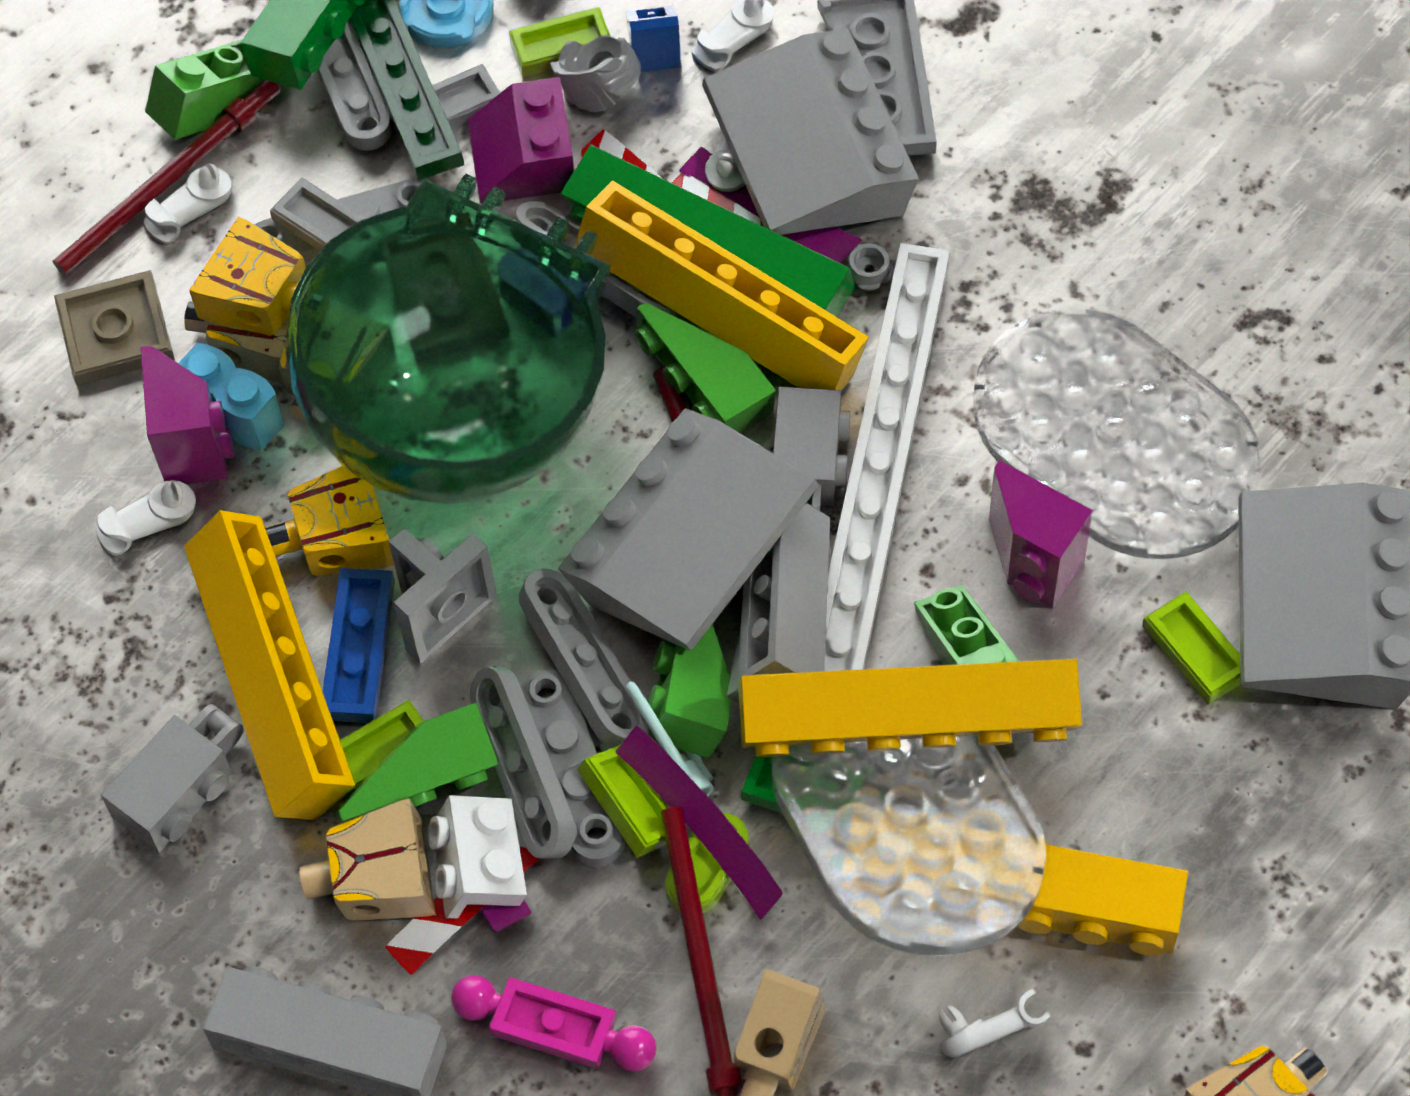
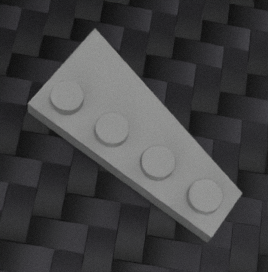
M817 0V8L828 31L849 29L908 156L936 153L937 140L915 1Z

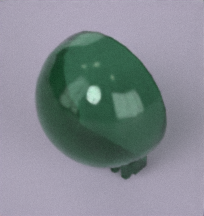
M467 173L463 175L453 191L424 178L406 206L363 219L329 240L306 266L291 298L285 342L288 370L295 400L315 437L348 471L379 490L411 501L439 504L480 501L522 486L558 460L578 435L588 419L603 379L606 334L597 302L606 289L611 265L591 256L598 235L587 230L579 239L576 248H573L563 243L568 234L569 221L559 216L546 235L498 213L506 195L505 191L494 187L488 193L482 205L476 203L471 198L476 190L477 181L475 177Z

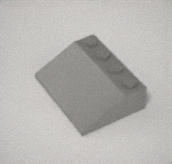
M849 29L803 34L703 79V89L765 228L782 235L895 218L904 215L919 177Z
M685 408L677 419L670 424L666 433L646 458L639 463L635 472L615 497L608 502L604 511L584 536L573 546L572 551L557 569L590 606L692 651L816 491L819 484L814 478L721 421Z
M1350 483L1242 491L1238 496L1241 686L1397 709L1410 695V490L1368 483Z

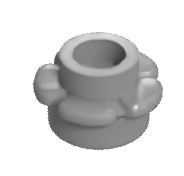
M873 243L861 244L854 248L848 257L849 263L845 265L851 270L854 284L856 283L859 289L864 291L879 289L882 283H889L894 274V267L889 264L890 257L887 251ZM871 268L874 270L872 272H866L864 269Z

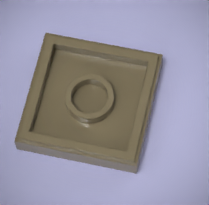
M151 270L53 295L76 386L141 369L140 347L151 345L172 360H175Z

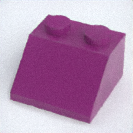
M560 77L510 84L468 119L480 204L562 192L574 172V163Z
M151 345L140 347L147 437L164 482L173 480L187 485L228 479L226 459L234 458L235 454L231 429L226 427L221 400L212 401L206 381Z
M999 460L994 467L989 522L1007 584L1013 586L1014 590L1024 599L1031 602L1040 601L1054 608L1085 561L1093 510Z

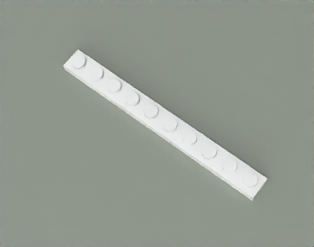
M900 243L828 572L827 634L825 640L824 671L860 670L865 668L948 270L949 250Z

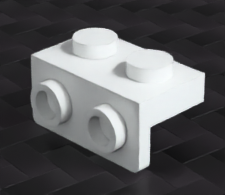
M449 795L437 816L432 817L428 828L429 846L431 849L436 850L438 863L435 876V891L438 898H443L445 917L458 918L467 904L520 906L527 896L512 799Z

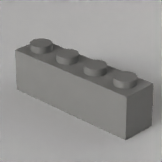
M807 503L744 582L738 681L742 675L824 671L825 640L827 634L826 613L830 517Z
M227 966L203 1026V1030L212 1048L381 1096H430L448 1046L442 1026L437 1025V1020L425 1013L408 1010L405 1012V1015L386 1011L381 1003L365 996L355 995L352 996L351 1000L331 995L330 990L311 981H299L298 986L279 981L274 973L257 966H247L245 971Z

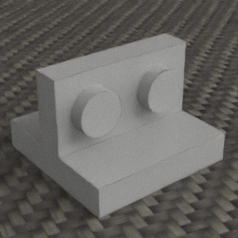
M405 528L389 541L400 589L403 593L393 602L406 652L420 664L497 597L488 546L473 533L445 558L430 540L422 538L419 541Z

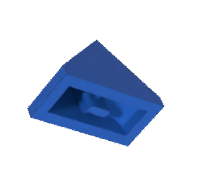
M673 5L626 10L630 46L639 59L641 72L682 68L679 21Z

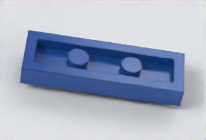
M340 568L322 690L333 721L370 723L377 717L395 585L393 571Z

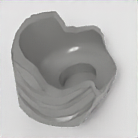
M603 35L585 45L577 41H568L562 48L559 61L551 62L555 75L560 77L561 87L566 99L570 103L576 104L577 108L588 109L589 112L605 111L607 108L613 107L635 85L641 73L639 59L630 43L624 37L616 39Z

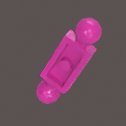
M479 975L463 977L455 984L452 990V1006L459 1016L473 1021L483 1019L488 1015L494 1016L489 1027L491 1036L597 1070L604 1052L611 1053L616 1064L622 1069L632 1072L647 1068L656 1056V1041L653 1035L644 1027L631 1025L622 1028L620 1031L613 1030L617 1020L616 1010L512 977L508 978L503 994L496 993L492 983Z

